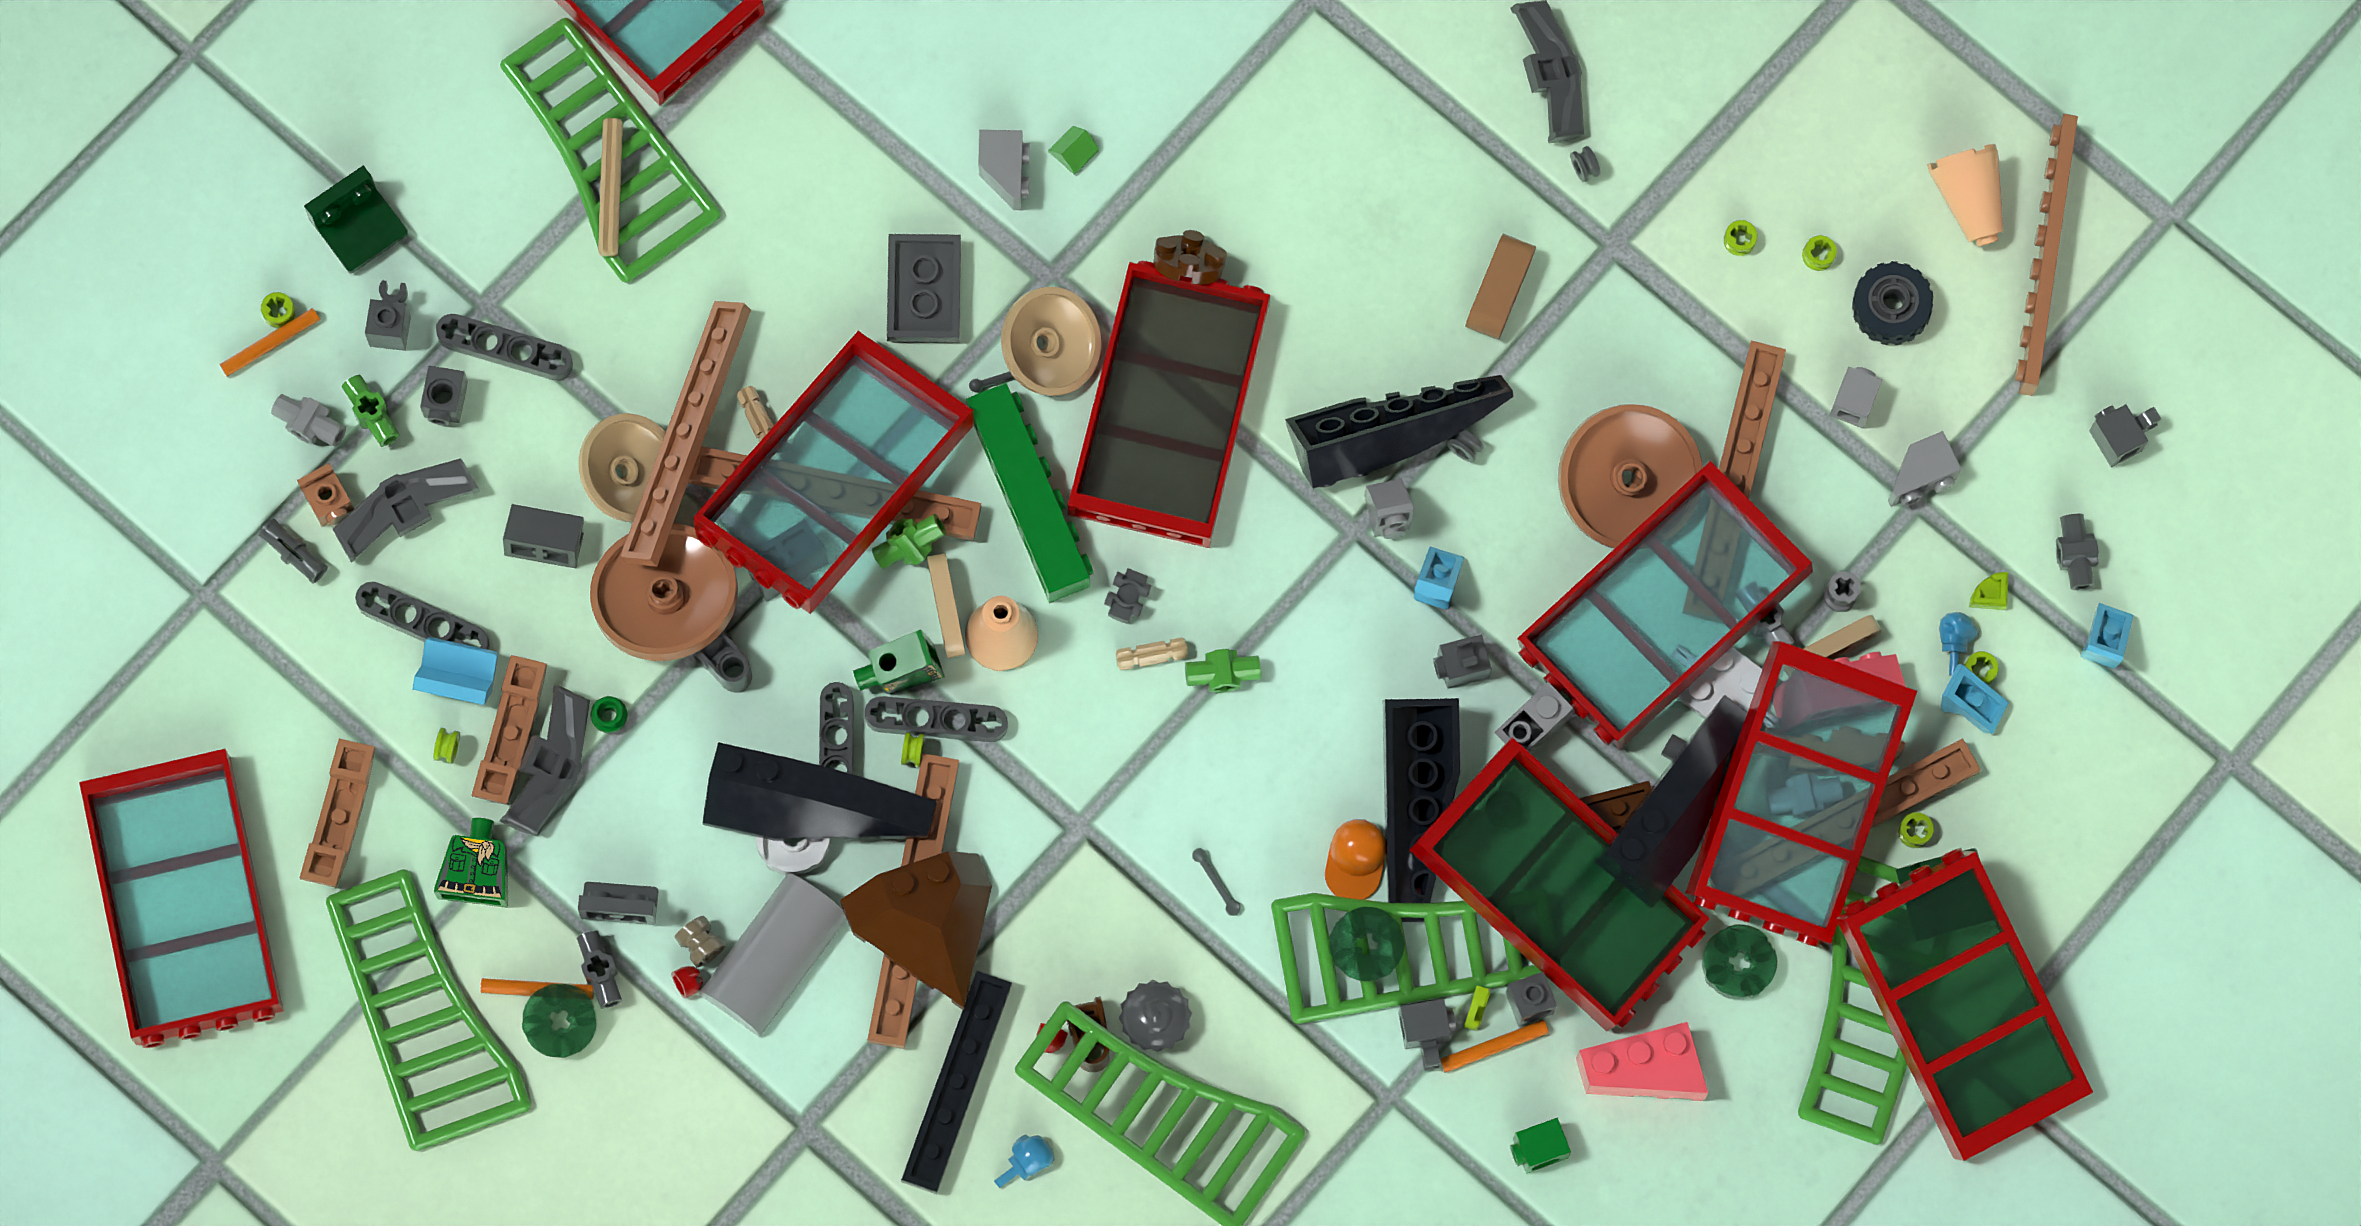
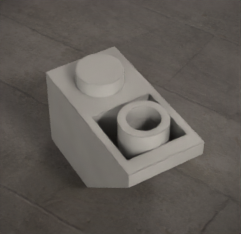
M979 129V176L1013 210H1021V198H1028L1029 177H1022V164H1029L1030 143H1023L1022 130Z
M1943 431L1910 444L1888 499L1891 507L1902 503L1903 507L1912 505L1923 498V493L1933 489L1936 493H1939L1956 484L1955 480L1962 469Z
M1402 478L1366 486L1364 496L1374 537L1383 535L1385 539H1392L1404 535L1405 530H1410L1414 508Z
M1547 682L1494 733L1505 744L1513 737L1530 753L1558 731L1575 714V711L1559 692Z

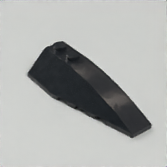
M1496 375L1455 382L1453 389L1450 390L1429 386L1421 388L1419 395L1400 397V392L1385 394L1386 400L1366 403L1365 397L1352 399L1287 418L1285 421L1302 472L1314 489L1317 487H1329L1337 481L1351 477H1363L1371 471L1415 456L1483 419L1513 398L1514 395L1513 390L1503 376Z
M1726 695L1722 696L1594 861L1651 909L1697 852L1713 814L1747 712Z
M1459 698L1383 700V758L1387 899L1389 903H1430L1437 875L1409 849L1454 800L1460 776ZM1444 843L1436 850V853L1440 857L1442 854ZM1401 917L1402 922H1424V918Z
M718 742L708 779L702 823L705 826L773 841H787V838L822 840V838L844 837V840L859 839V837H879L880 839L928 838L937 801L832 768Z

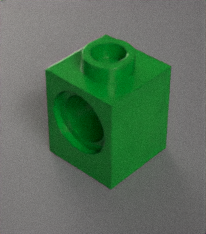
M1558 1117L1516 1132L1513 1137L1514 1144L1510 1145L1516 1165H1523L1526 1174L1568 1159L1571 1154Z

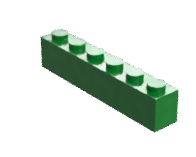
M1007 383L966 398V405L973 410V426L1048 602H1054L1089 588V575L1094 574L1092 565L1087 554L1080 555L1075 543L1080 541L1074 523L1072 521L1066 523L1061 511L1066 509L1063 497L1058 488L1052 490L1047 479L1052 476L1050 467L1045 456L1038 458L1034 445L1038 444V440L1032 425H1024L1020 413L1024 412V407L1017 391L1011 393Z

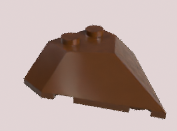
M947 851L880 873L840 900L844 914L855 937L864 943L867 941L885 953L884 956L931 989L936 988L952 999L951 1002L964 1010L992 889L979 854Z

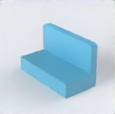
M428 637L424 643L421 667L414 676L412 690L485 705L493 691L498 653L492 650Z

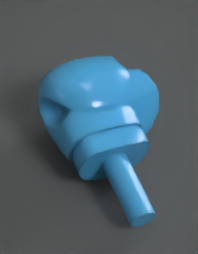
M1962 612L1947 613L1940 621L1939 633L1941 643L1943 644L1942 652L1950 653L1949 676L1953 675L1959 664V653H1967L1968 643L1972 642L1977 636V629L1973 625L1972 619Z
M1027 1135L1021 1136L1013 1144L1012 1152L1014 1155L1008 1159L1013 1167L994 1180V1182L1001 1188L1018 1174L1025 1180L1043 1168L1049 1167L1054 1161L1052 1148L1039 1135L1031 1137Z

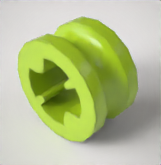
M1746 220L1732 222L1724 235L1725 248L1735 256L1749 254L1757 241L1756 228ZM1738 231L1745 232V238L1750 240V242L1748 243L1745 240L1743 245L1736 244V238L1731 236V234L1733 233L1736 236Z
M1823 235L1814 236L1809 239L1803 249V262L1811 270H1825L1831 266L1836 258L1837 248L1829 237ZM1815 246H1821L1820 250L1823 247L1827 250L1824 260H1819V256L1813 257L1812 253Z
M273 292L263 299L261 313L268 325L280 328L294 319L295 307L289 296L281 292ZM278 303H283L286 313L283 316H280L278 313V318L273 317L270 307L274 304L278 307Z
M1985 651L1973 653L1967 659L1964 666L1973 673L1972 669L1976 666L1977 661L1984 662L1983 667L1987 664L1990 670L1985 674V678H1978L1987 685H1990L1999 670L1996 658Z
M440 728L434 747V760L439 761L440 758H445L447 763L453 764L460 741L459 731L449 734L446 728Z
M910 732L905 733L901 765L913 762L915 767H920L924 747V734L913 737Z
M1919 812L1911 813L1902 820L1899 826V838L1907 847L1913 849L1921 848L1929 842L1933 835V823L1925 814ZM1912 823L1914 826L1923 825L1924 830L1921 834L1925 835V837L1920 838L1918 835L1909 836L1908 831L1911 827L1907 826V824Z

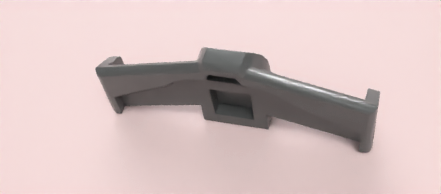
M1547 0L1513 5L1510 9L1513 14H1516L1536 53L1522 59L1531 92L1547 91L1548 143L1568 141L1584 135L1581 67L1577 55L1574 54Z
M461 458L402 475L395 474L381 482L374 492L333 528V531L352 563L360 553L392 524L399 536L402 537L432 520L426 506L467 494L478 493L480 490Z
M560 685L553 687L554 695L547 740L539 736H532L518 769L532 777L506 814L500 819L501 823L527 834L536 835L571 785L576 783L582 768L581 757L590 700Z

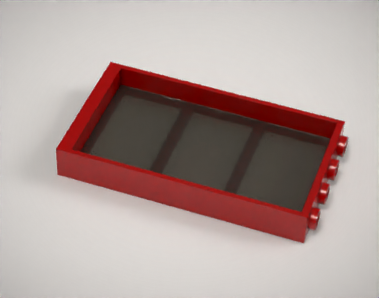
M1139 261L1138 264L1129 262L1068 502V515L1210 548L1269 308L1270 294L1264 293V290L1256 286L1245 285L1243 288L1231 286L1228 281L1221 278L1213 283L1202 285L1191 284V277L1181 275L1180 280L1175 281L1158 272L1152 262Z

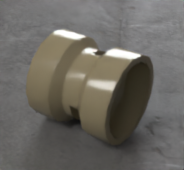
M705 916L692 920L674 936L681 947H689L690 960L696 968L709 963L726 948V944L720 936H714L713 933H709L711 924Z

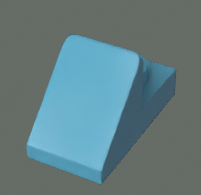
M1430 546L1415 586L1414 599L1438 608L1447 609L1464 557Z
M2099 603L2081 657L2115 669L2123 660L2134 615Z
M1958 664L1942 695L1941 710L1943 712L1961 714L1983 733L1993 734L2009 702L1964 665Z

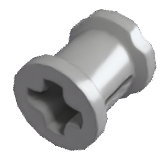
M1841 571L1831 577L1824 592V601L1831 610L1845 612L1853 607L1856 598L1860 594L1859 588L1861 584L1857 576L1851 572ZM1837 588L1839 590L1848 589V595L1843 593L1839 596L1836 594Z

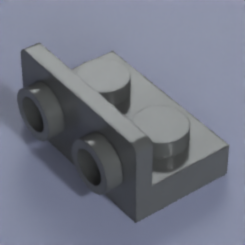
M587 881L584 883L583 895H579L578 912L581 919L655 925L659 891L657 887Z

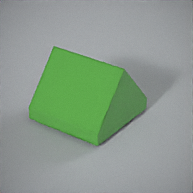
M1072 126L1048 152L1075 175L1099 151V148L1087 130Z

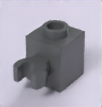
M382 280L379 285V294L382 300L370 299L365 336L370 347L406 351L411 320L407 304L404 303L408 296L406 284H400V291L396 295L387 294V281Z
M2126 404L2118 409H2115L2114 406H2109L2094 416L2096 420L2089 432L2109 465L2113 467L2143 451L2148 443L2144 433L2158 426L2157 422L2161 420V417L2155 407L2146 410L2134 418Z
M1482 634L1439 645L1438 657L1433 658L1437 678H1444L1447 689L1490 677L1492 668Z
M1444 999L1400 1006L1398 1015L1404 1048L1421 1047L1424 1071L1439 1069L1441 1063L1437 1044L1449 1042L1451 1037L1450 1031L1456 1030L1453 1009H1446Z

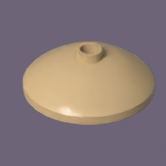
M1060 287L1034 289L1021 296L1008 311L1001 333L1002 353L1009 371L1026 389L1044 396L1068 394L1080 388L1096 369L1101 353L1100 327L1092 309L1077 294ZM1038 337H1041L1043 340L1041 349L1037 345Z
M631 413L613 415L597 423L588 432L582 443L579 454V474L585 492L598 509L616 520L633 522L666 434L652 420ZM616 467L622 471V478L617 476Z

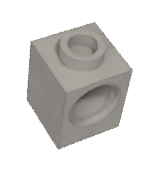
M1848 366L1829 416L1863 428L1883 379L1875 377L1876 374L1869 369L1863 367H1856L1854 369Z

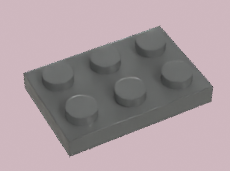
M889 234L887 341L959 342L961 235Z

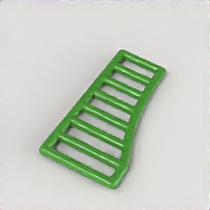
M569 18L560 19L501 61L500 67L523 96L559 150L578 189L597 247L600 201H596L590 183L601 176V158L584 169L575 151L602 133L603 121L606 118L622 119L628 115L639 129L636 134L622 143V160L648 142L661 157L621 185L620 204L669 169L682 184L620 228L618 248L689 197H692L703 211V213L629 265L625 263L619 254L613 257L602 256L622 282L628 283L720 218L721 211ZM565 35L576 50L529 82L518 66ZM583 62H586L597 77L549 110L539 96V93ZM607 89L618 104L568 139L558 122L598 93Z
M1864 856L1860 857L1856 870L1890 882H1897L1900 885L1896 873L1898 868ZM1842 861V863H1841V866H1840V869H1839V872H1838L1836 881H1837V879H1838V876H1839V873H1840V870H1841L1843 861ZM1849 890L1844 907L1846 904L1849 905L1859 899H1864L1866 903L1874 898ZM1897 907L1881 915L1911 927L1908 912L1904 908ZM1837 924L1833 936L1832 971L1827 1009L1810 1076L1798 1108V1116L1806 1121L1878 1145L1884 1139L1908 1065L1899 1046L1895 1058L1835 1038L1840 1017L1893 1035L1884 1016L1843 1002L1845 980L1869 989L1870 987L1860 969L1846 965L1848 942L1839 924ZM1952 931L1935 936L1929 955L1864 932L1862 934L1871 951L1924 969L1923 972L1942 963ZM1884 978L1890 990L1900 985V983ZM1936 980L1900 998V1000L1912 1003L1906 1023L1915 1042ZM1833 1052L1889 1072L1883 1093L1826 1073L1831 1053ZM1821 1087L1878 1107L1872 1127L1815 1108Z
M402 869L329 895L326 898V906L410 1148L414 1151H419L528 1111L531 1107V1102L519 1068L472 1009L452 976L428 923L410 872ZM398 886L400 887L406 907L349 927L343 906ZM412 921L419 938L418 941L361 961L355 940ZM426 954L434 974L373 995L366 976L367 974ZM441 986L453 1004L447 1008L386 1030L378 1010ZM460 1018L463 1019L474 1034V1037L399 1064L395 1060L390 1045L396 1041ZM485 1049L499 1066L410 1099L402 1080L404 1077ZM507 1080L514 1099L513 1101L421 1134L414 1113Z
M1539 888L1507 894L1496 908L1515 925L1512 908L1534 905L1542 950L1548 955L1557 944L1547 892ZM1308 893L1276 899L1271 904L1291 1018L1296 1024L1473 992L1477 985L1488 989L1505 986L1541 972L1535 965L1523 967L1521 953L1503 937L1509 970L1487 974L1476 917L1478 913L1464 900L1438 903H1389ZM1324 908L1348 913L1363 997L1341 1001ZM1309 909L1327 1003L1307 1008L1304 1007L1287 912ZM1363 914L1386 916L1399 985L1398 991L1377 993ZM1461 915L1472 977L1450 980L1439 917ZM1401 917L1424 918L1435 984L1414 987Z
M1067 1001L1060 1003L1015 1066V1073L1222 1226L1244 1225L1305 1137V1130L1274 1106L1205 1084L1163 1065L1131 1046ZM1069 1020L1084 1031L1085 1034L1050 1081L1033 1067L1064 1023ZM1099 1042L1115 1052L1116 1055L1083 1102L1080 1103L1066 1093L1064 1088L1096 1043ZM1131 1062L1146 1071L1148 1075L1111 1126L1096 1115L1094 1111L1127 1064ZM1161 1081L1182 1089V1092L1142 1148L1124 1135ZM1196 1096L1218 1103L1172 1170L1154 1157ZM1233 1109L1256 1115L1203 1192L1184 1179ZM1270 1122L1284 1132L1287 1137L1234 1213L1231 1214L1217 1204L1215 1199Z

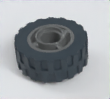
M1891 261L1887 264L1883 262L1877 264V267L1873 269H1868L1865 276L1861 277L1857 283L1852 302L1853 317L1855 323L1859 324L1860 331L1866 333L1869 339L1879 341L1884 345H1902V342L1914 340L1916 335H1920L1924 331L1932 313L1934 296L1933 291L1930 290L1929 281L1922 276V272L1918 269L1915 270L1911 265L1907 263L1900 264L1898 261ZM1893 297L1898 299L1902 306L1898 309H1890L1885 306L1883 301Z

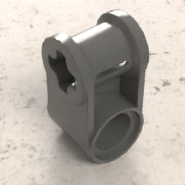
M725 631L711 644L692 654L698 663L708 670L726 690L734 693L741 692L751 684L752 671L749 661ZM738 665L744 668L742 674L738 677L730 678L725 675L726 670L731 666Z

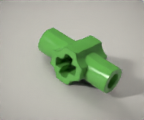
M360 374L349 378L342 384L343 391L353 404L352 410L361 428H368L381 447L394 442L400 434L387 416L389 411L380 393H372ZM371 406V408L373 410H376L377 412L373 415H370V413L365 412L364 409Z
M936 514L917 524L912 518H902L893 523L890 530L886 532L887 541L872 548V553L882 569H886L900 560H903L906 565L913 564L915 566L924 561L926 556L932 551V542L945 536L947 532L943 522Z
M1218 649L1205 653V661L1185 662L1187 686L1208 684L1209 692L1217 693L1240 689V681L1261 679L1259 656L1237 657V650Z

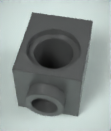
M428 366L420 408L423 416L428 418L429 422L437 425H449L450 422L460 423L468 384L465 371ZM441 392L453 394L451 400L447 403L439 404L434 401L435 397Z
M1544 972L1508 984L1505 994L1518 1027L1554 1014L1557 1005Z

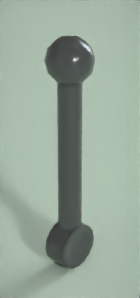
M1009 371L983 380L973 379L969 382V388L972 392L977 393L985 386L1014 377Z
M1202 848L1195 849L1192 853V858L1194 861L1200 862L1226 903V913L1230 916L1237 915L1240 911V904L1231 899L1206 860V851Z

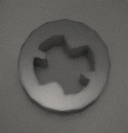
M1589 146L1583 147L1581 153L1576 151L1570 153L1574 170L1582 182L1588 181L1590 175L1597 177L1601 174L1598 161Z
M1466 430L1456 434L1455 439H1449L1447 442L1448 448L1458 457L1470 463L1476 459L1475 452H1481L1484 448L1482 442Z

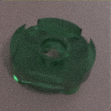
M1358 907L1345 913L1333 925L1329 936V952L1336 966L1346 976L1359 981H1375L1390 975L1401 961L1404 952V936L1399 923L1387 912L1375 907ZM1365 933L1372 934V941L1377 942L1376 949H1370L1368 955L1362 954V948L1356 946L1357 939H1364Z
M1744 924L1728 926L1726 929L1720 930L1713 935L1702 955V969L1708 986L1713 988L1718 994L1733 1000H1745L1759 996L1770 985L1777 970V955L1775 949L1773 950L1771 943L1767 940V936L1759 929ZM1738 953L1744 954V961L1750 963L1749 968H1742L1741 972L1734 970V965L1729 963V958H1736Z
M569 983L550 984L538 989L528 999L523 1010L522 1030L531 1046L543 1055L561 1058L569 1057L584 1050L593 1040L597 1031L595 1005L591 997L575 985ZM562 1010L568 1013L566 1020L570 1023L567 1029L564 1027H560L558 1030L553 1029L554 1021L550 1018L553 1012L559 1014Z

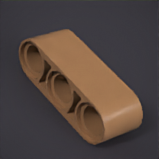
M1504 233L1502 234L1470 310L1465 327L1497 340L1500 339L1534 256L1535 245Z

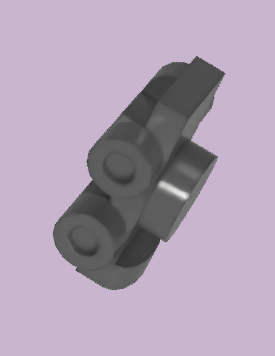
M1127 568L1125 574L1117 572L1112 584L1119 587L1117 594L1109 591L1104 605L1111 607L1108 612L1109 617L1128 624L1131 616L1137 618L1140 616L1143 604L1138 603L1139 597L1147 598L1152 587L1151 584L1146 583L1147 575Z

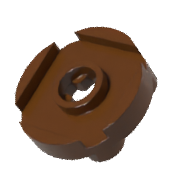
M1186 230L1183 232V235L1157 238L1154 248L1153 265L1158 272L1172 280L1179 281L1181 275L1191 277V284H1209L1219 280L1222 276L1227 252L1213 243L1204 240L1202 233L1195 230Z

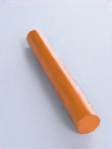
M311 308L219 365L228 377L320 321V318L315 310Z
M482 978L481 993L593 1000L594 998L593 985L488 978Z
M1541 1020L1440 1059V1063L1444 1073L1549 1034L1545 1021Z

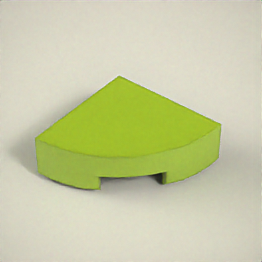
M2008 572L1994 573L1984 579L1975 588L1970 598L1969 608L2006 610Z
M1476 986L1464 1028L1474 1031L1479 1029L1490 995L1488 988Z

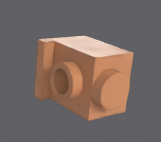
M330 463L297 480L302 493L322 527L328 523L329 525L340 523L349 512L354 510ZM332 491V496L329 499L322 500L319 498L321 495Z

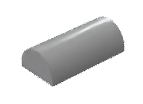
M788 873L701 989L699 995L760 1037L845 923L847 918L844 911L816 887L802 878Z

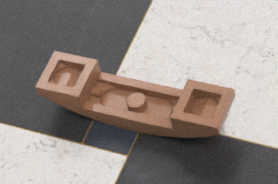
M515 655L510 656L501 688L503 693L484 760H481L472 797L504 805L509 804L520 774L518 769L533 730L547 663Z
M339 738L329 771L331 778L313 841L309 843L299 877L300 880L337 888L360 820L371 775L375 746Z

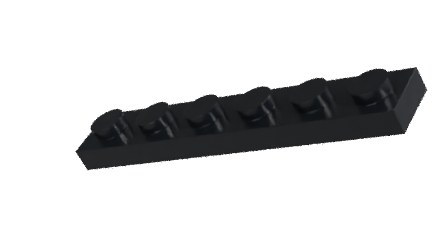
M976 971L964 1010H962L901 1179L902 1183L937 1195L1009 996L1012 982Z

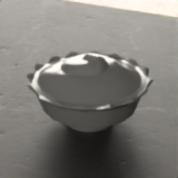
M1151 980L1147 984L1139 983L1135 990L1127 992L1126 1000L1120 1004L1122 1012L1119 1020L1123 1024L1122 1032L1129 1036L1131 1043L1139 1045L1143 1050L1152 1049L1159 1052L1164 1048H1173L1176 1042L1184 1040L1185 1032L1190 1028L1189 1019L1192 1012L1188 1008L1189 999L1182 996L1180 988L1172 987L1167 981L1159 983Z

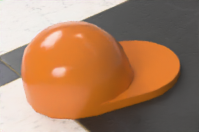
M1353 819L1343 823L1336 830L1330 844L1325 868L1326 884L1335 896L1365 900L1378 888L1386 856V840L1382 831L1374 823L1365 819Z

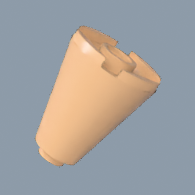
M1996 144L1985 145V149L1975 151V149L1966 150L1936 160V163L1927 164L1931 177L1968 242L1976 241L1978 247L1999 241L1997 234L2003 232L1999 156Z
M995 596L972 613L966 625L965 640L972 658L982 667L994 671H1004L1024 665L1034 654L1038 643V627L1033 615L1023 605L1007 596Z

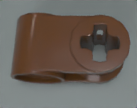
M1101 996L1095 997L1093 1002L1074 1005L1107 1029ZM1067 1020L1069 1034L1072 1036L1075 1048L1085 1032ZM1097 1042L1096 1045L1103 1050L1102 1055L1096 1059L1086 1058L1080 1067L1087 1072L1103 1070L1109 1061V1048Z

